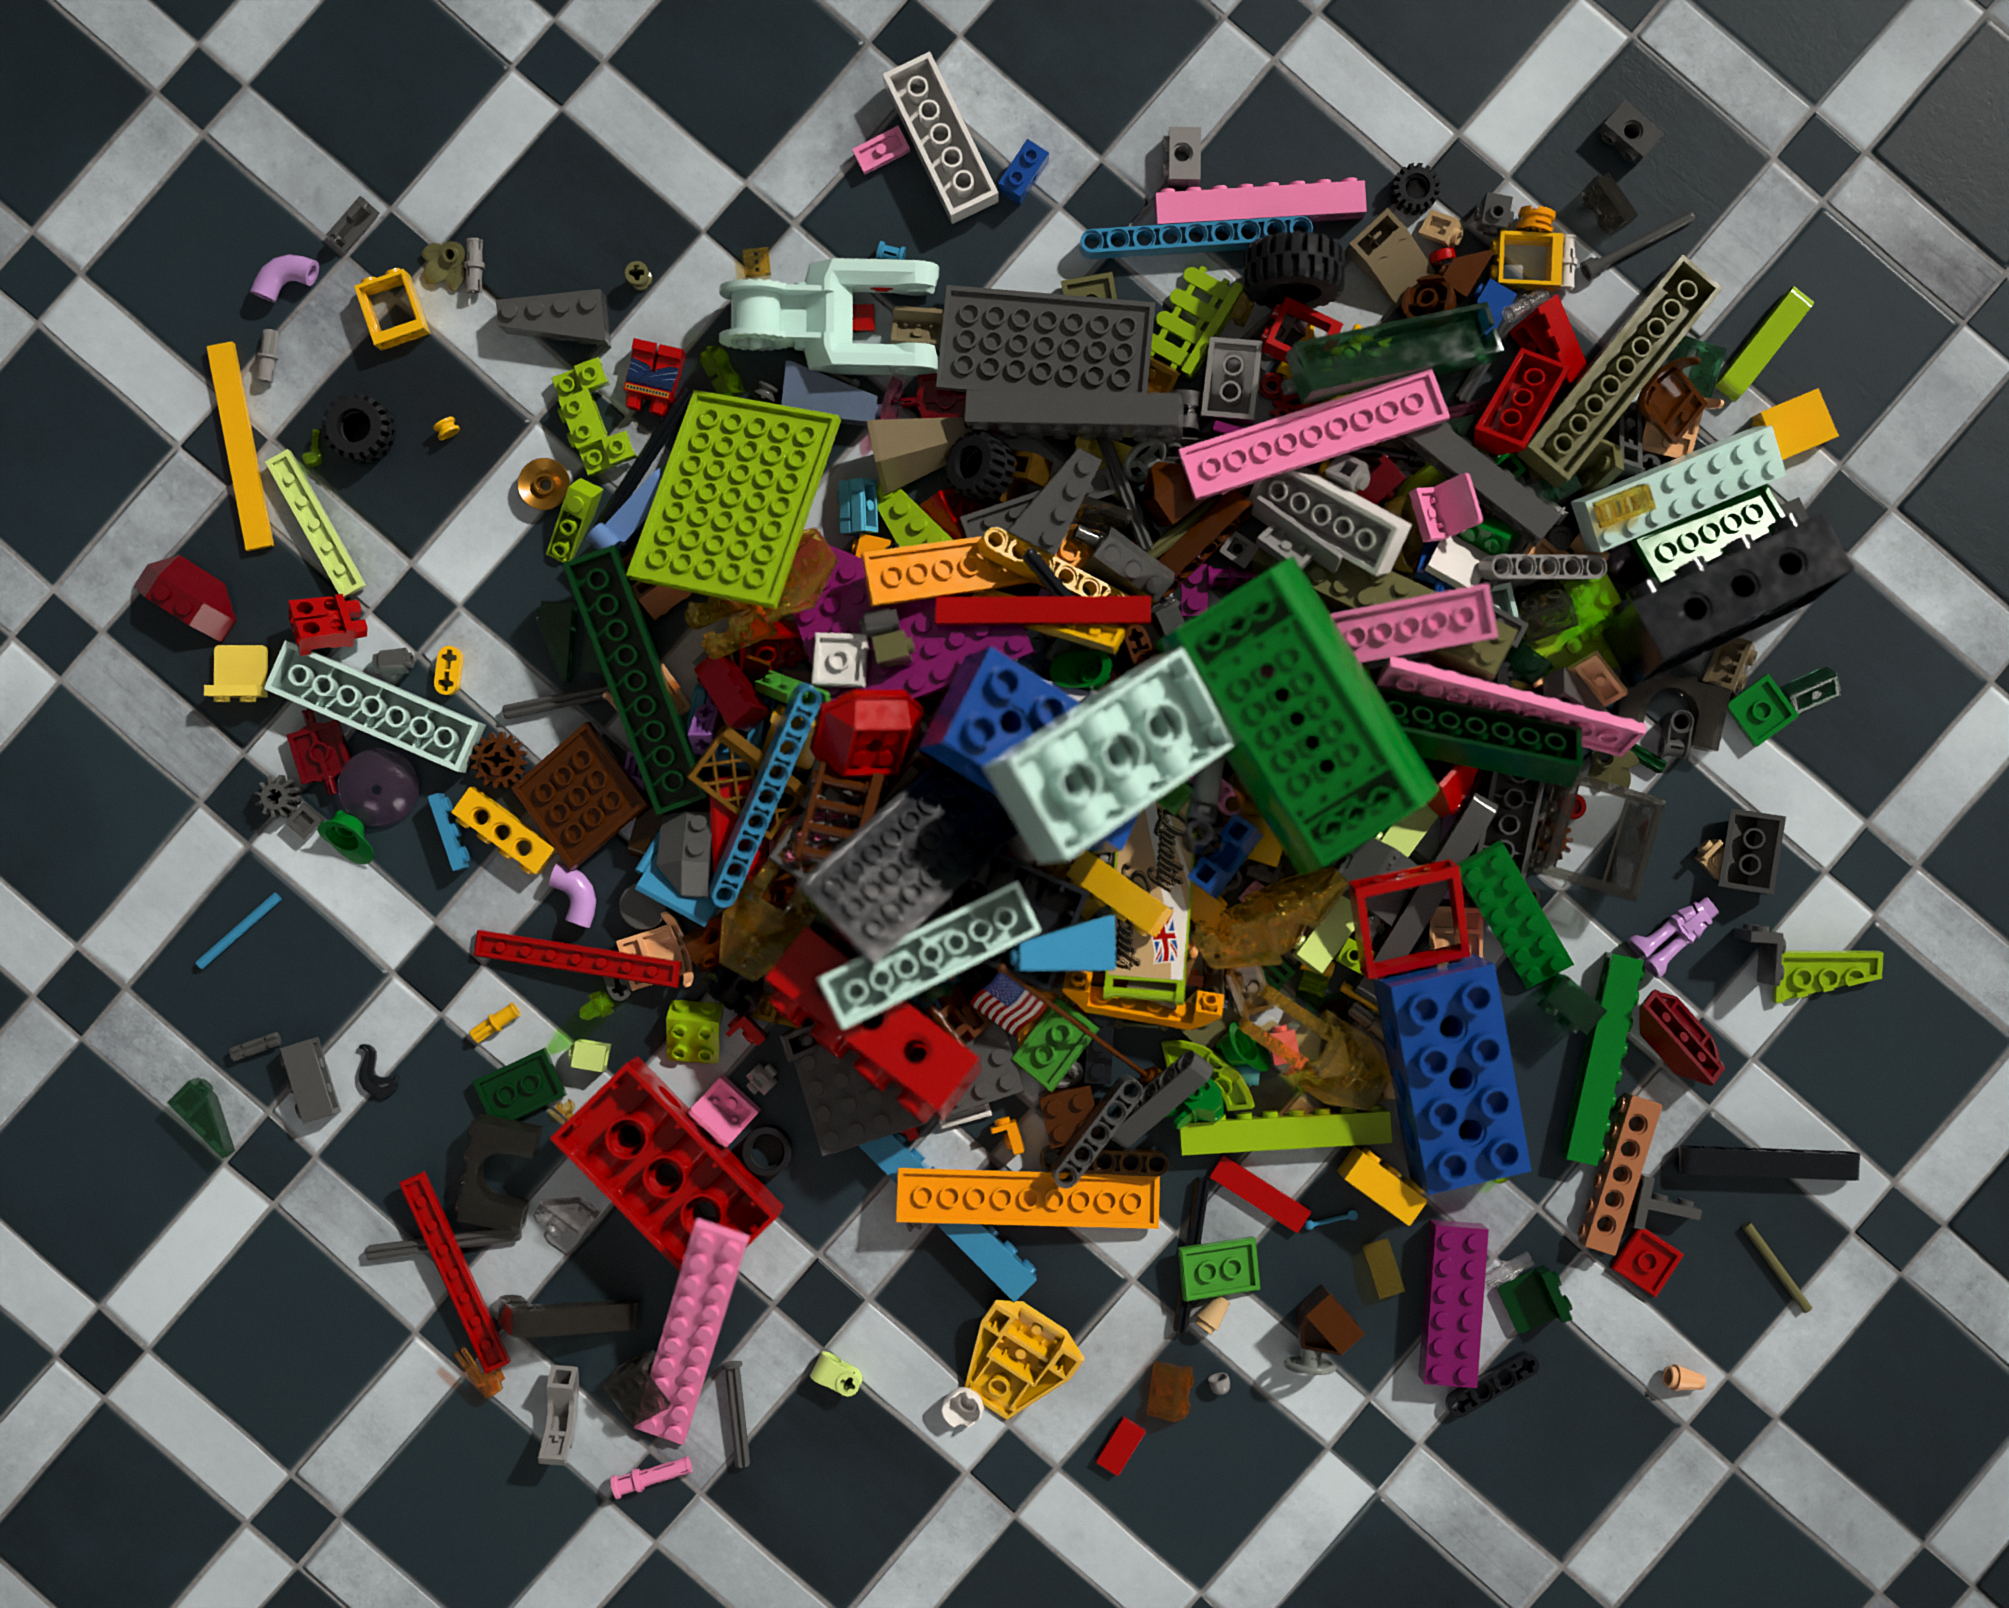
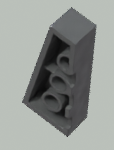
M601 289L496 300L498 326L507 334L536 338L543 337L557 341L565 340L578 342L579 344H594L611 348L606 296Z
M1080 448L1073 451L1006 531L1056 556L1102 460Z

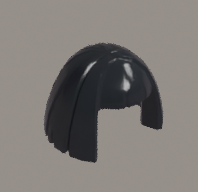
M736 955L720 962L708 971L703 978V985L706 990H709L710 996L714 1000L719 1001V1004H724L725 1008L729 1010L734 1009L735 1013L745 1015V1013L746 1015H751L757 1010L761 1001L764 985L763 970L760 963L752 956Z

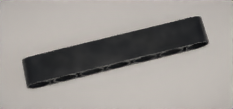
M1679 1145L1677 1172L1687 1175L1859 1180L1860 1153L1834 1150Z

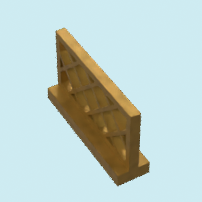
M722 725L716 733L718 734L686 777L739 816L741 813L740 799H747L748 794L739 796L737 781L751 779L752 786L757 776L754 768L759 771L765 754L732 728ZM720 743L728 748V760H715L714 751ZM733 752H734L736 755H738L740 758H735V759H734V754H733ZM746 761L749 764L750 775L736 777L735 762ZM730 763L732 778L718 780L716 765ZM712 766L714 781L702 782L696 777L702 767ZM781 766L772 767L769 771V776L778 775L781 771ZM791 774L782 793L786 792L793 799L787 807L778 808L776 806L774 811L775 823L764 834L769 840H772L800 800L806 798L811 789ZM733 782L734 797L723 798L720 795L719 784ZM708 785H714L715 791ZM761 792L759 796L770 795L771 792ZM735 800V806L731 804L729 801ZM753 815L756 817V822L749 818L748 824L754 825L758 823L760 815Z

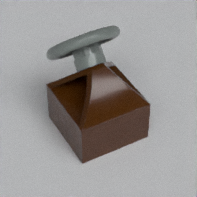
M1149 438V441H1140L1131 449L1124 461L1123 471L1129 482H1145L1140 502L1157 527L1173 525L1207 498L1195 501L1183 465L1163 462L1167 453L1165 443L1160 441L1159 438ZM1150 446L1146 453L1142 454L1139 458H1135L1141 450ZM1157 449H1159L1158 457L1154 455ZM1139 467L1143 474L1133 475L1131 468Z
M1322 1283L1298 1304L1297 1332L1301 1345L1300 1356H1292L1285 1359L1284 1366L1290 1371L1301 1374H1331L1336 1371L1337 1365L1329 1359L1321 1358V1353L1342 1356L1365 1335L1358 1323Z

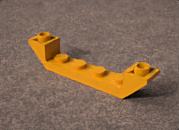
M1066 971L1063 992L1086 1013L1185 1030H1193L1222 1018L1223 994L1198 990L1195 1003L1184 1002V1005H1178L1177 1009L1174 1010L1150 1000L1115 997L1112 1000L1103 999L1104 988L1091 986L1093 972Z

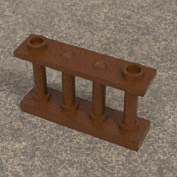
M821 761L819 770H814L811 785L814 786L800 839L799 842L794 841L791 851V857L795 858V868L801 869L804 857L823 861L832 853L831 851L808 847L807 844L811 833L847 840L858 830L854 828L852 831L815 823L814 819L817 809L857 817V820L861 821L860 829L878 812L884 789V774L874 772L871 782H857L827 775V762ZM825 785L862 793L864 797H867L865 805L857 807L821 799V794Z

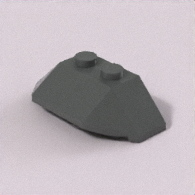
M704 798L662 815L656 865L681 897L708 898L713 854L710 799Z

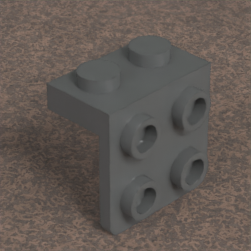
M1743 924V929L1734 928L1733 939L1759 942L1757 982L1779 986L1780 980L1784 978V966L1782 965V954L1786 950V940L1783 938L1784 933L1769 931L1768 926Z

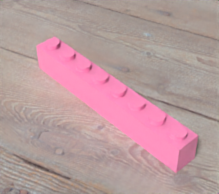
M1351 177L1342 179L1341 182L1321 179L1311 184H1305V181H1293L1290 185H1279L1278 182H1269L1261 187H1253V184H1241L1238 188H1227L1225 185H1218L1210 190H1201L1200 187H1189L1186 191L1176 192L1173 188H1166L1155 194V225L1305 216L1311 222L1363 219L1367 212L1365 180L1357 181V178Z

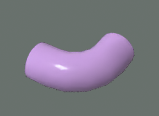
M291 254L273 258L262 266L254 279L250 292L265 300L276 302L281 288L287 282L297 281L309 286L313 285L319 273V263L304 256Z
M557 862L551 873L549 886L565 892L570 899V906L565 920L590 928L596 907L593 885L584 873L577 869L570 870L566 864Z

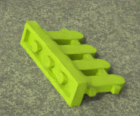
M1202 265L1199 269L1195 267L1185 269L1183 276L1189 286L1186 291L1175 289L1170 293V301L1176 307L1172 314L1167 311L1158 313L1156 321L1162 330L1158 336L1153 333L1150 357L1154 358L1155 355H1158L1172 363L1170 365L1171 368L1175 370L1178 367L1181 368L1182 377L1191 383L1208 356L1210 337H1220L1241 303V299L1245 296L1242 284L1235 281L1233 286L1230 287L1229 280L1224 278L1221 282L1206 274L1207 268ZM1196 288L1212 297L1208 304L1192 296ZM1219 301L1222 302L1220 307L1216 309L1215 307ZM1182 311L1199 319L1195 326L1178 318ZM1205 323H1207L1208 326L1206 330L1202 331L1203 326L1205 325ZM1169 333L1185 341L1181 348L1165 340ZM1193 345L1195 346V348L1190 354L1188 353L1190 347Z

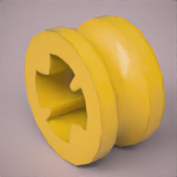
M454 417L444 418L433 426V430L439 432L437 436L439 440L448 439L460 431V427L454 425Z

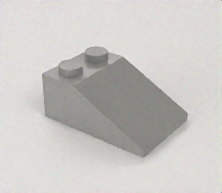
M1210 337L1201 410L1202 421L1214 422L1217 420L1230 424L1255 425L1263 341Z

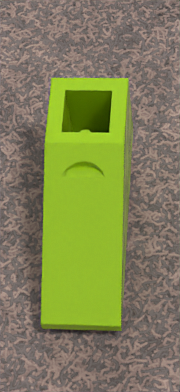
M582 478L568 486L546 555L561 562L574 559L597 511L603 488Z

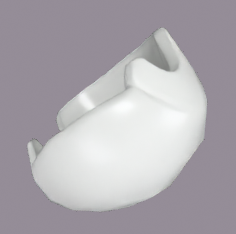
M958 1387L947 1394L941 1407L942 1417L951 1427L965 1425L969 1428L981 1419L984 1411L981 1396L967 1387Z

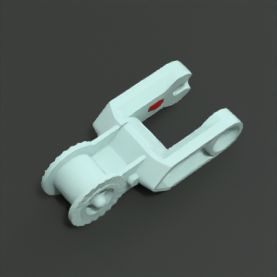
M831 258L810 263L805 282H796L795 285L780 283L779 281L774 282L770 279L754 280L750 278L721 283L719 286L720 296L731 300V329L719 333V343L734 349H749L751 351H772L774 349L780 350L782 348L794 347L795 350L804 351L809 370L831 375L917 376L937 373L939 361L934 345L926 343L857 344L852 343L853 292L896 293L909 296L934 294L939 279V266L933 262L920 260Z

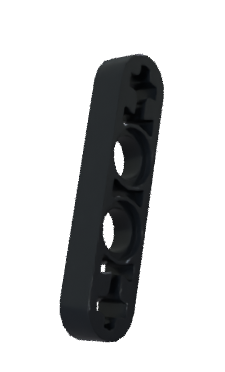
M1528 1351L1518 1352L1478 1376L1477 1385L1485 1384L1488 1388V1392L1484 1397L1475 1396V1388L1459 1387L1447 1395L1445 1401L1447 1409L1456 1417H1464L1533 1377L1539 1370L1538 1359ZM1525 1358L1531 1361L1528 1370L1521 1367L1523 1365L1522 1360ZM1511 1365L1518 1369L1516 1371L1520 1374L1516 1377L1515 1372L1510 1368ZM1500 1371H1508L1510 1373V1380L1506 1384L1497 1382V1375ZM1465 1392H1469V1395L1474 1400L1473 1403H1471L1469 1399H1467L1468 1397L1466 1396ZM1456 1398H1458L1460 1401H1463V1408L1458 1409L1457 1407H1453L1455 1405L1454 1400Z

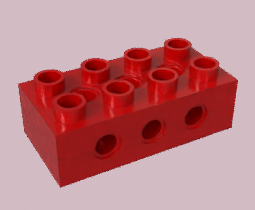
M805 926L765 977L774 990V993L767 1001L774 1006V1010L798 1028L806 1018L814 1022L816 1026L810 1034L816 1038L815 1041L838 1059L841 1060L848 1049L855 1053L859 1059L853 1067L858 1070L857 1073L880 1091L883 1092L890 1082L897 1085L903 1091L896 1100L900 1102L902 1108L920 1122L926 1124L932 1114H935L944 1121L982 1071L980 1058L904 1000L845 1029H840L816 978L851 962V960ZM877 1020L884 1021L880 1028L868 1030L872 1022ZM917 1052L927 1053V1057L922 1062L916 1064L909 1062L913 1054Z
M637 1056L627 1062L550 1139L679 1272H681L697 1219L750 1236L747 1248L779 1216L784 1205L727 1147L716 1143L707 1130L693 1122L688 1113L689 1108ZM630 1124L638 1128L641 1134L640 1142H632L626 1137V1125ZM662 1163H670L675 1166L679 1174L678 1179H667L661 1170ZM706 1201L713 1205L716 1216L711 1218L703 1216L699 1212L698 1202Z

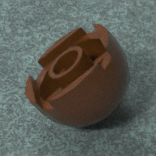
M1430 274L1420 277L1416 280L1417 284L1405 290L1402 298V309L1409 321L1417 327L1431 330L1439 328L1452 318L1457 305L1456 294L1450 283L1441 275Z

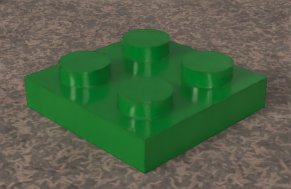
M1769 674L1763 675L1723 705L1753 747H1758L1799 717L1796 710Z

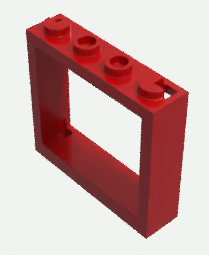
M1451 859L1348 881L1360 971L1368 979L1381 980L1386 975L1395 973L1407 974L1412 969H1430L1436 967L1439 963H1457L1462 958L1470 957L1460 868ZM1447 879L1456 944L1374 962L1365 897Z

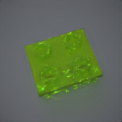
M1607 573L1599 579L1587 580L1559 595L1583 642L1603 633L1615 620L1611 608L1622 602Z

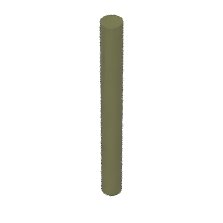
M1745 1223L1742 1229L1802 1312L1807 1313L1812 1310L1808 1300L1752 1223Z

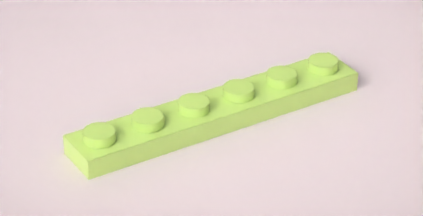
M286 449L265 461L338 594H343L345 599L367 587L292 452Z

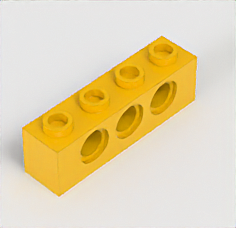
M469 787L451 811V813L457 816L455 819L457 823L467 829L469 827L475 829L478 832L476 836L487 844L494 843L499 847L497 851L509 860L512 857L520 862L519 868L529 875L533 873L542 874L557 853L549 840L476 787ZM482 810L488 813V821L485 824H481L478 821V814ZM504 825L510 831L509 837L506 840L501 839L499 836V829ZM523 841H527L531 846V850L526 856L520 851V845Z

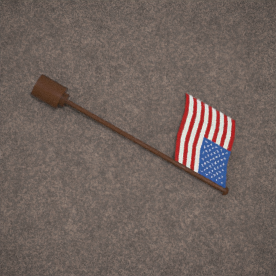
M1003 963L997 966L998 973L994 979L979 989L971 999V1006L1015 1038L1021 1028L1038 1018L1047 1006L1138 1072L1142 1088L1163 1072L1156 1066L1146 1068L1145 1070L1141 1069L1007 970L1006 965Z

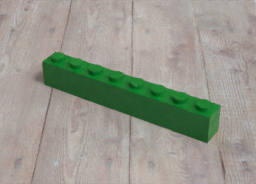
M1605 952L1560 1156L1565 1159L1598 1166V1161L1602 1160L1605 1147L1602 1145L1603 1139L1610 1129V1120L1608 1119L1610 1109H1613L1616 1103L1614 1090L1616 1083L1620 1082L1622 1076L1620 1064L1621 1059L1626 1056L1628 1044L1625 1041L1627 1033L1633 1027V1017L1631 1015L1633 1007H1636L1639 1000L1637 988L1639 981H1642L1645 974L1644 960Z

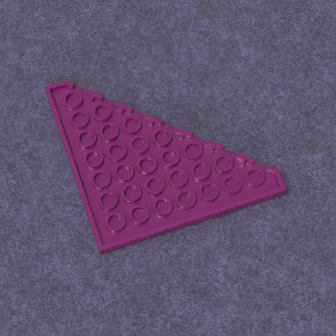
M802 533L784 585V590L812 668L815 632L863 634L860 618L864 617V612L887 607L890 610L897 609L900 630H904L908 637H912L915 646V653H911L913 662L882 669L876 660L873 640L869 638L866 689L820 687V689L829 692L831 702L852 690H906L916 701L949 688L966 655L990 646L1015 662L1035 654L1025 627L1020 625L936 626V598L871 607L862 559Z

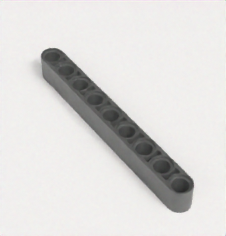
M1473 792L1429 863L1451 859L1458 864L1467 859L1494 817L1498 805ZM1447 879L1413 888L1393 926H1389L1376 947V954L1373 957L1374 962L1409 955L1449 890ZM1360 974L1353 986L1352 992L1376 1005L1377 998L1373 980Z

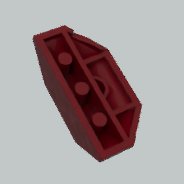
M181 555L147 564L134 584V587L145 598L189 626L220 642L225 640L237 621L235 613H233L226 584Z
M1658 990L1651 991L1639 1007L1640 1035L1675 1074L1708 1086L1714 1085L1725 1070V1066L1720 1061L1719 1052L1712 1035L1677 996L1662 993Z

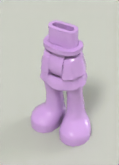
M1705 897L1699 903L1693 902L1691 906L1677 910V914L1670 916L1669 920L1653 934L1647 937L1634 935L1627 940V944L1637 956L1645 958L1643 962L1644 967L1653 977L1659 979L1666 973L1667 964L1682 948L1689 943L1692 944L1695 938H1700L1707 925L1713 923L1711 919L1719 914V911L1711 900ZM1674 933L1677 935V937L1666 947H1664L1661 951L1651 955L1671 935H1673Z

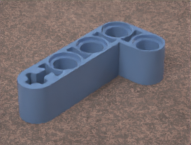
M661 468L654 471L606 524L599 523L588 533L586 541L596 550L615 545L621 554L643 530L664 471Z

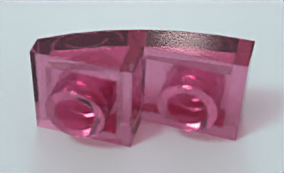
M894 376L885 392L881 409V420L901 419L898 417L900 414L899 409L894 407L893 404L900 402L905 391L902 390V381Z

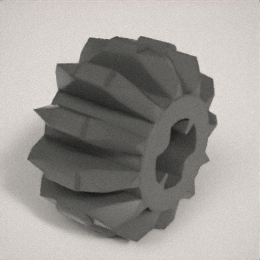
M278 775L277 778L268 776L267 783H259L262 791L254 793L255 796L261 797V800L257 801L255 805L258 807L264 806L262 814H271L272 819H278L280 815L283 818H288L289 811L295 812L297 809L294 803L302 801L300 797L295 795L301 789L299 787L293 788L295 780H286L285 775ZM278 793H281L282 797H279L278 801H276L275 797L279 795Z

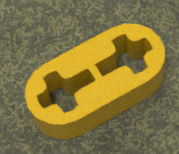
M445 646L439 650L437 655L434 687L440 694L447 696L456 694L461 686L464 656L462 651L456 647ZM452 651V654L457 658L456 661H451L450 669H448L449 661L445 660L444 657ZM448 672H450L449 680L453 682V687H448L446 691L441 682L447 680Z

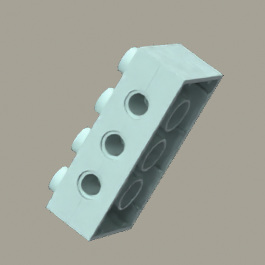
M1179 648L1147 659L983 766V769L1039 864L1070 859L1236 745L1184 649ZM1063 779L1066 782V791L1063 787Z

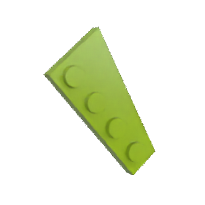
M881 483L877 485V509L900 547L953 540L901 488L883 494Z
M1785 950V953L1782 954L1784 978L1780 980L1779 986H1773L1772 1002L1777 1004L1785 1002L1787 999L1802 998L1808 996V994L1820 991L1827 992L1841 986H1853L1882 979L1884 953L1881 951Z

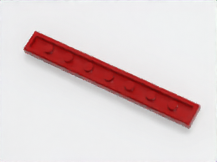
M1151 596L936 597L935 624L936 626L1151 625Z
M481 929L477 930L474 956L673 988H677L679 985L682 961Z
M420 1172L400 1181L401 1190L485 1374L509 1364L511 1359L426 1172Z

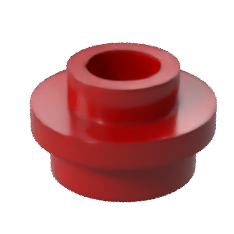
M1275 373L1265 374L1259 381L1260 394L1266 399L1278 398L1283 393L1281 389L1283 378ZM1274 383L1276 389L1274 391L1268 390L1267 384Z

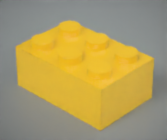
M1354 1146L1337 1169V1172L1346 1181L1410 1226L1428 1202L1422 1195L1424 1190L1407 1177L1404 1181L1401 1180L1403 1175L1387 1162L1383 1165L1379 1164L1382 1159L1365 1146L1362 1150Z

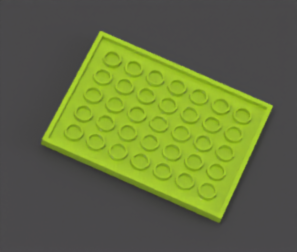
M694 390L626 576L634 581L776 609L841 422L839 415Z

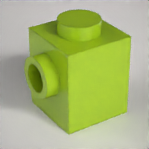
M1348 938L1333 960L1364 975L1360 971L1356 941Z

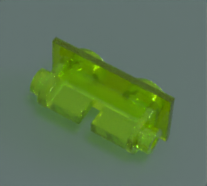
M707 346V350L700 354V362L708 377H712L717 373L718 377L711 381L717 394L733 396L732 393H744L741 386L742 381L729 364V356L726 351L720 346Z
M597 991L588 995L591 1001L583 1005L579 1011L580 1017L584 1020H591L600 1015L604 1018L614 1013L611 1008L614 1004L606 993L602 994L601 991Z

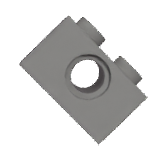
M1169 127L1168 136H1163V152H1167V162H1163L1162 177L1167 178V187H1198L1201 176V127ZM1184 153L1187 155L1188 160L1178 161L1175 158V154Z

